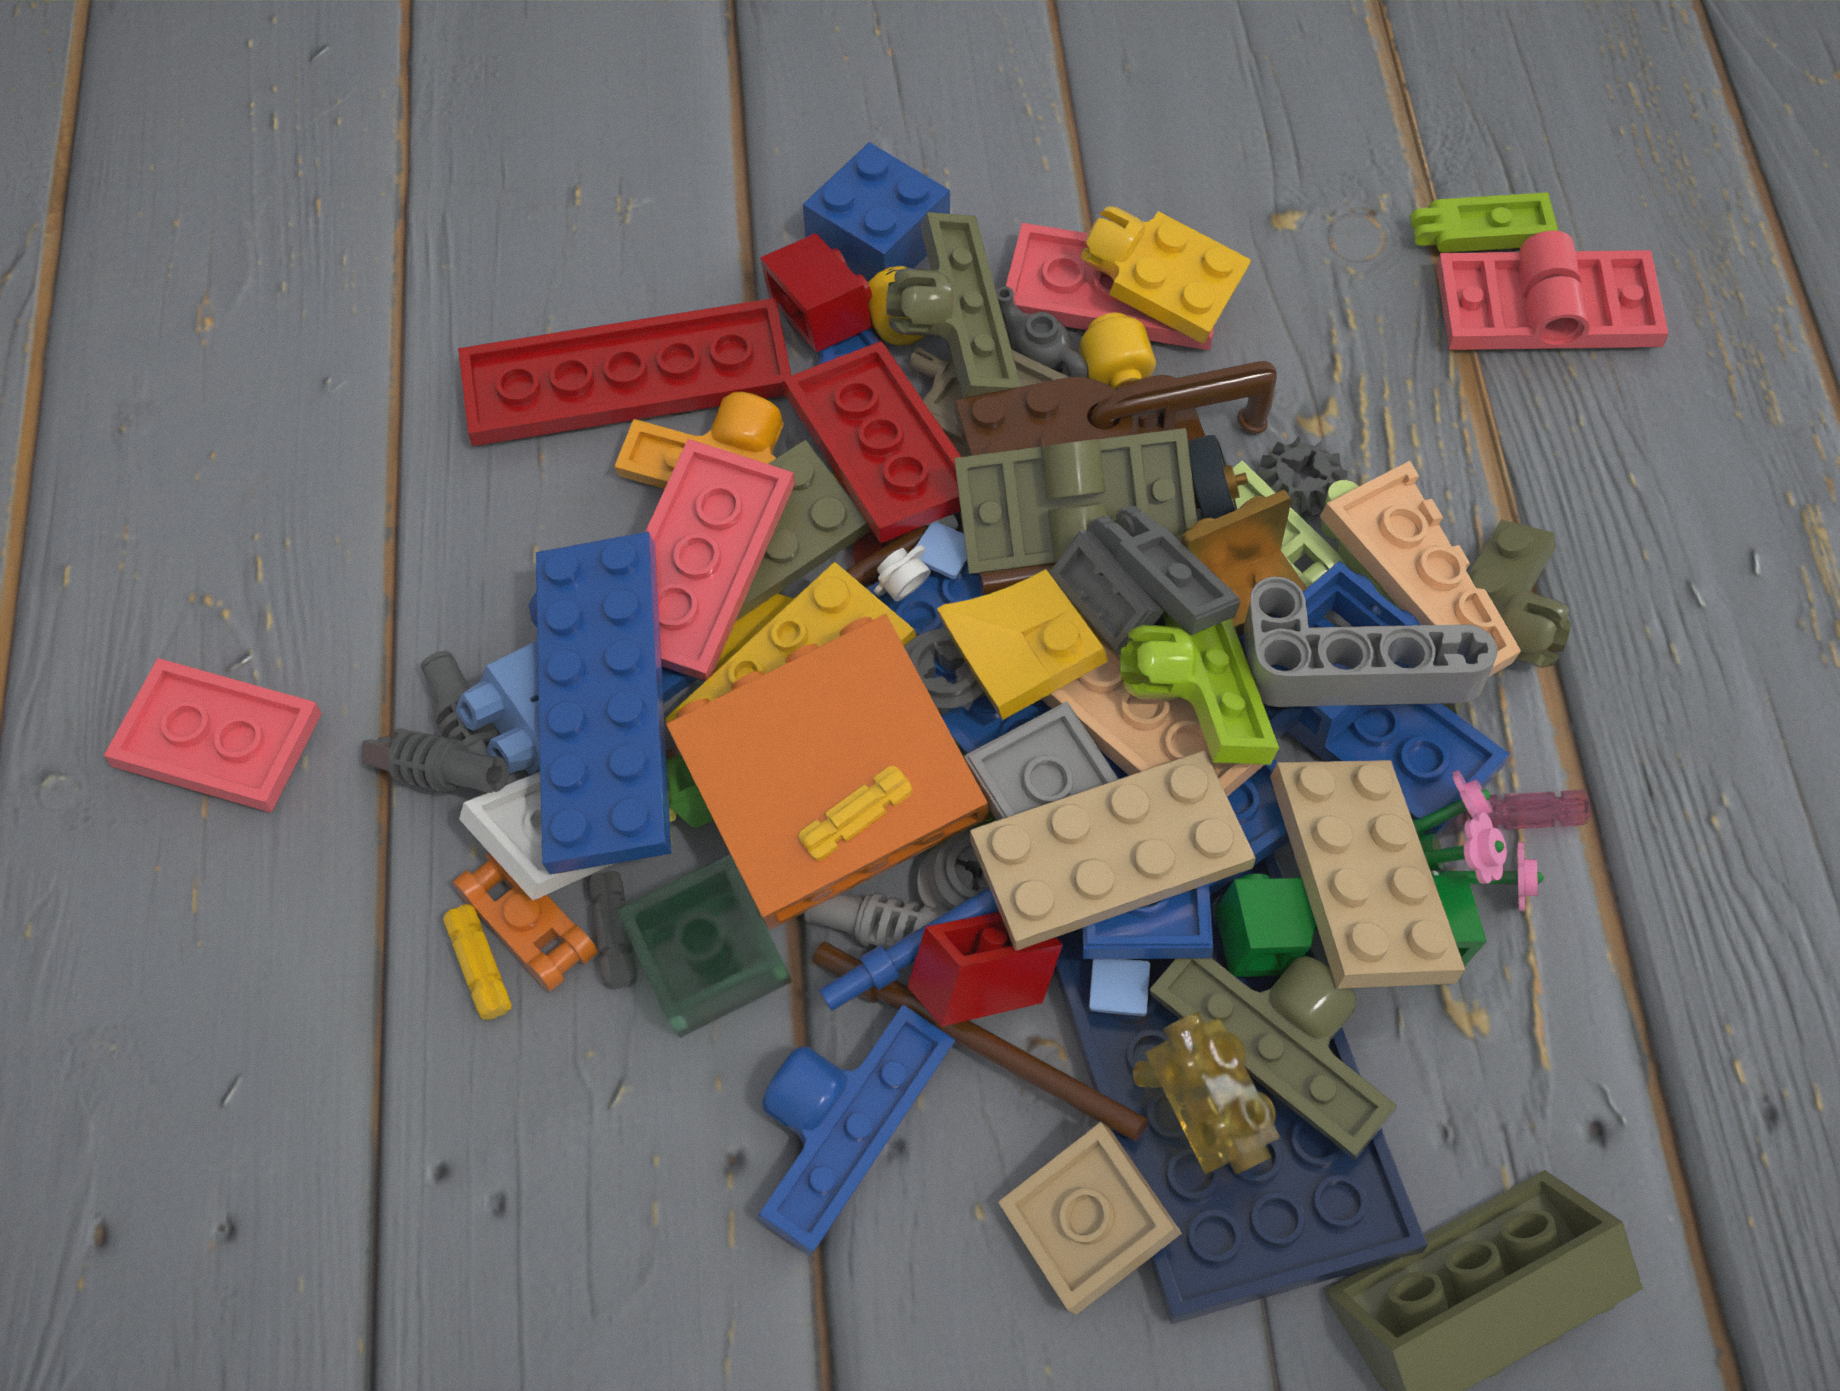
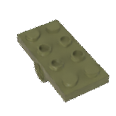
M1186 428L954 458L969 574L1056 563L1080 530H1089L1088 525L1091 524L1090 521L1105 515V517L1109 516L1110 519H1114L1116 524L1115 520L1118 510L1130 505L1137 506L1138 509L1141 508L1142 513H1146L1159 526L1163 525L1180 542H1182L1183 534L1192 525L1197 523Z

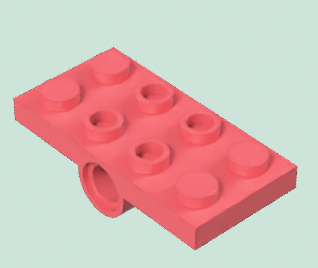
M1544 231L1528 238L1522 244L1519 252L1440 253L1436 268L1449 350L1663 347L1669 334L1651 250L1575 251L1574 241L1567 233Z

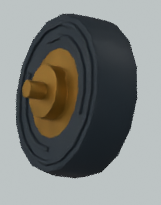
M1207 435L1189 441L1188 448L1196 509H1201L1203 519H1217L1237 510L1235 499L1240 498L1238 486L1248 484L1246 472L1235 475L1232 464L1226 466L1219 441L1215 435Z

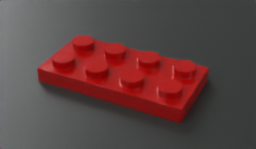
M882 341L783 378L784 394L880 544L961 511L954 458L961 457V455Z

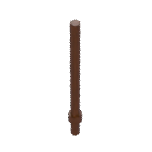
M826 941L819 945L813 957V963L838 977L861 964L859 959ZM897 980L879 991L873 986L859 995L872 1003L881 1000L897 1010L904 1004L955 1039V1042L1091 1118L1104 1123L1109 1128L1134 1142L1140 1139L1147 1126L1148 1119L970 1020L941 1027L910 989Z

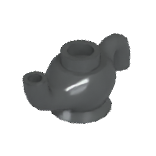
M1002 286L996 290L1003 320L1008 327L1014 351L1057 372H1061L1065 368L1068 371V377L1088 378L1086 360L1079 353L1071 349L1070 335L1059 320L1046 312L1031 314L1020 310L1015 303L1014 292L1010 287Z

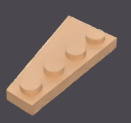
M1411 461L1328 502L1320 518L1401 610L1411 613L1419 621L1420 625L1467 624L1486 630L1494 638L1497 645V658L1489 677L1513 663L1521 652L1520 648L1486 590L1476 588L1466 572L1470 563L1460 545L1451 546L1439 525L1443 516L1433 499L1425 500L1415 484L1419 475Z

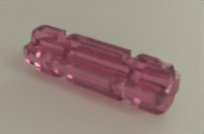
M1563 790L1559 797H1555L1553 791L1504 794V800H1498V796L1492 794L1489 802L1493 812L1487 814L1491 819L1493 828L1497 829L1498 824H1504L1507 830L1555 827V821H1560L1562 826H1578L1587 823L1588 818L1591 816V805L1587 792L1583 790Z

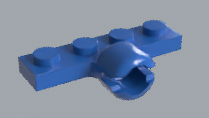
M903 1004L864 1062L854 1071L840 1069L808 1046H800L791 1052L767 1086L762 1106L767 1114L799 1135L803 1148L798 1158L758 1214L757 1220L811 1257L954 1044L955 1039Z

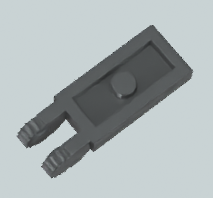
M1130 505L1118 510L1115 520L1116 524L1114 519H1110L1109 516L1105 517V515L1090 521L1091 524L1088 525V531H1092L1114 555L1117 562L1142 589L1190 635L1235 617L1240 604L1239 597L1163 525L1159 526L1146 513H1142L1141 508L1138 509L1137 506Z

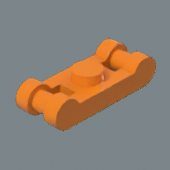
M488 852L485 855L487 862L473 873L465 870L451 881L452 885L461 898L475 908L478 917L538 983L550 993L565 981L563 974L577 962L585 965L598 954V950L589 936L578 925H575L548 895L532 900ZM503 880L511 890L497 901H494L487 892ZM555 938L561 942L548 955L540 951Z

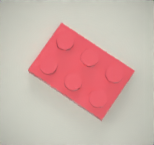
M157 658L107 748L104 757L111 767L272 813L322 713L316 702Z

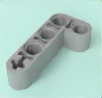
M1276 576L1261 580L1251 591L1243 631L1246 660L1261 700L1266 705L1276 707L1469 702L1482 693L1497 658V645L1494 638L1486 630L1474 625L1309 628L1306 601L1302 589L1295 582ZM1273 613L1283 618H1273L1266 614ZM1393 662L1404 663L1411 668H1401ZM1334 663L1343 664V665L1349 667L1350 669H1349V670L1339 669V668L1333 666L1332 664H1334ZM1270 665H1282L1288 668L1289 671L1276 670Z

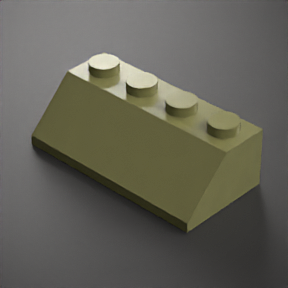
M1544 1170L1425 1235L1428 1246L1423 1253L1399 1258L1362 1270L1325 1290V1294L1329 1304L1377 1382L1385 1391H1465L1480 1381L1499 1374L1505 1367L1538 1348L1557 1341L1563 1334L1596 1315L1613 1309L1617 1303L1642 1290L1643 1287L1623 1222Z

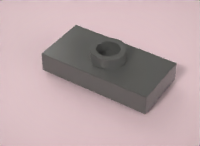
M1080 530L1049 571V574L1069 601L1117 655H1121V649L1130 640L1134 641L1128 638V631L1140 625H1154L1164 612L1154 599L1117 562L1114 555L1092 531Z

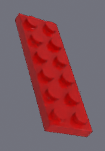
M776 298L458 348L467 428L472 446L717 407L721 405L723 398L733 392L751 393L764 399L785 396L783 378L791 376Z

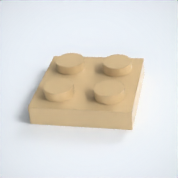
M1102 1122L1094 1126L998 1201L1066 1309L1076 1315L1182 1234L1114 1133Z

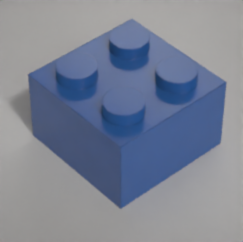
M868 142L803 203L805 237L817 233L831 249L837 248L841 252L847 267L855 275L862 274L867 282L877 273L889 267L905 266L914 269L927 256L920 225L927 212L950 214V190Z

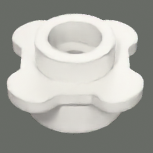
M919 545L907 553L904 548H900L889 555L877 569V572L880 574L878 577L880 582L874 589L876 595L881 596L888 592L895 601H900L921 586L931 573L930 569L920 559L926 549Z

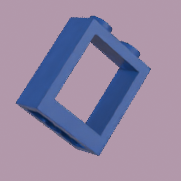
M1340 561L1303 591L1309 628L1314 626L1331 610L1335 611L1353 627L1420 625L1419 621L1411 613L1399 610L1378 593L1374 584L1367 577L1358 573L1355 574ZM1276 614L1273 618H1283V617H1281V616H1279V615ZM1244 642V643L1242 644V649H1243L1244 655H1245V657H1246L1245 642ZM1393 662L1401 668H1411L1404 663ZM1270 665L1276 670L1289 671L1288 668L1282 665ZM1372 705L1298 706L1303 712L1296 726L1324 749Z

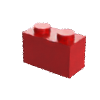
M817 233L760 257L769 299L776 298L778 310L815 352L872 327L868 303L873 295L868 282L862 274L855 275L847 267L841 252L837 248L831 249Z
M1000 912L926 926L907 987L941 1027L1042 1004L1063 944L1054 937L1015 951Z

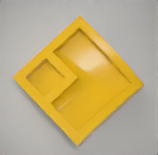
M1047 569L991 594L944 604L937 608L939 617L951 639L1002 720L1108 662L1103 645Z

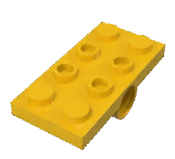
M834 562L664 720L668 723L676 719L677 712L695 700L707 698L712 701L732 691L731 686L733 683L749 673L763 671L766 674L786 664V658L803 646L817 644L820 647L840 637V631L857 619L871 617L874 620L887 614L904 647L917 635L914 628Z

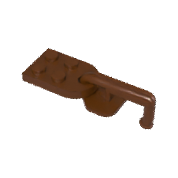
M1258 361L1178 378L1169 375L1145 377L1140 380L1122 383L1117 390L1091 378L1067 377L956 399L955 415L968 456L1186 428L1189 442L1205 436L1195 408L1248 397L1247 405L1238 412V423L1245 431L1259 434L1264 432L1268 426L1267 418L1272 407L1277 373L1276 368L1270 362Z

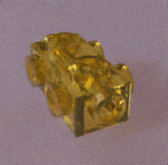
M1199 1012L1188 1015L1165 1027L1163 1030L1168 1040L1145 1053L1149 1061H1138L1135 1064L1133 1079L1139 1087L1163 1088L1204 1173L1207 1174L1230 1163L1237 1175L1271 1158L1266 1145L1280 1138L1273 1124L1275 1121V1108L1265 1094L1257 1092L1243 1064L1245 1050L1240 1039L1226 1031L1220 1017L1204 1023Z

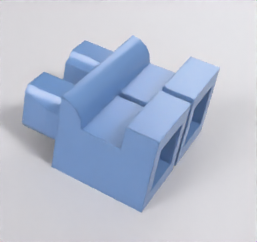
M538 641L486 665L480 682L462 693L456 706V713L467 729L474 731L489 723L494 724L501 735L490 740L486 751L490 756L505 759L508 765V774L523 769L527 771L529 776L540 772Z

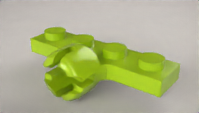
M1163 609L1162 616L1166 626L1140 625L1128 631V638L1134 641L1130 640L1121 649L1120 676L1121 679L1125 680V691L1138 699L1174 700L1181 697L1188 700L1195 709L1213 763L1271 765L1279 746L1231 619L1190 635Z

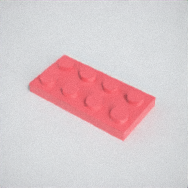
M1028 223L1021 224L1006 286L1013 290L1015 303L1020 310L1031 314L1046 312L1053 315L1064 327L1087 330L1089 324L1099 316L1114 312L1123 313L1143 323L1150 341L1210 350L1214 328L1206 342L1202 344L1110 296L1109 293L1114 283L1112 277L1088 266L1081 259L1082 250L1085 247L1089 249L1086 244L1089 233Z
M687 439L645 531H649L655 543L662 667L704 681L712 676L796 483L793 472Z

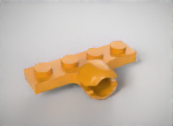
M733 392L723 398L711 430L703 436H694L633 419L614 467L620 477L665 489L687 439L769 464L776 459L773 456V451L784 423L779 408L772 402L751 393ZM833 474L839 484L843 486L837 475Z

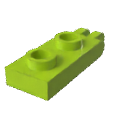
M1548 192L1437 199L1432 201L1428 208L1416 209L1409 216L1411 226L1414 229L1415 243L1419 246L1437 245L1438 250L1443 253L1521 248L1522 244L1535 234L1544 231H1559Z

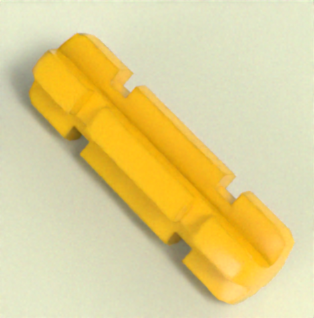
M894 765L888 766L873 777L875 784L870 788L866 784L862 785L825 812L827 816L825 821L820 823L816 819L803 828L798 836L811 857L816 861H823L839 849L836 844L839 840L843 838L847 843L887 813L884 807L892 803L896 807L911 796L913 792L912 786L900 769Z
M462 904L457 908L448 910L443 916V921L451 938L466 983L469 986L470 992H472L471 996L480 1018L492 1020L498 1016L505 1015L511 1010L512 1003L504 983L501 981L502 977L475 908L471 904Z

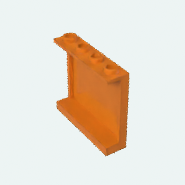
M887 614L874 620L871 617L857 619L840 631V637L820 647L817 644L803 646L786 658V664L766 674L763 671L749 673L733 683L731 686L732 691L712 701L707 698L695 700L682 707L677 712L676 719L666 723L769 930L989 818L988 802ZM894 765L903 772L912 786L913 792L911 796L896 807L892 803L884 807L887 811L884 816L847 843L843 838L836 843L839 849L823 861H816L811 857L798 836L803 828L816 819L820 823L827 819L825 812L862 785L866 784L870 788L875 784L873 777L888 766Z

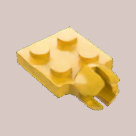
M1108 205L1100 213V215L1107 219L1099 217L1094 222L1086 240L1089 249L1085 247L1082 250L1081 259L1088 266L1112 277L1114 283L1109 293L1110 296L1204 344L1244 277L1251 259L1159 211L1153 219L1144 222L1118 207Z

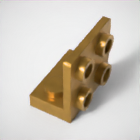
M1285 490L1268 497H1253L1246 501L1239 509L1217 519H1202L1192 525L1182 536L1181 543L1239 597V607L1235 617L1231 618L1237 636L1244 634V624L1251 591L1258 582L1265 578L1276 576L1295 582L1302 591L1307 589L1281 551L1292 499ZM1267 613L1266 615L1274 617L1276 614Z

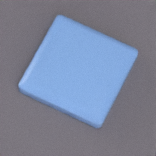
M936 521L930 524L916 547L922 545L926 549L925 553L920 557L929 569L949 578L956 579L967 562L964 534Z
M1093 959L1089 1010L1103 1013L1146 1016L1150 963L1148 961L1129 959Z

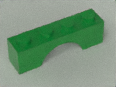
M1430 870L1465 967L1487 942L1468 875H1442L1439 871ZM1265 874L1243 876L1232 882L1215 908L1228 971L1235 977L1281 976L1297 957H1302L1311 947L1313 934L1319 932L1301 876L1270 879Z

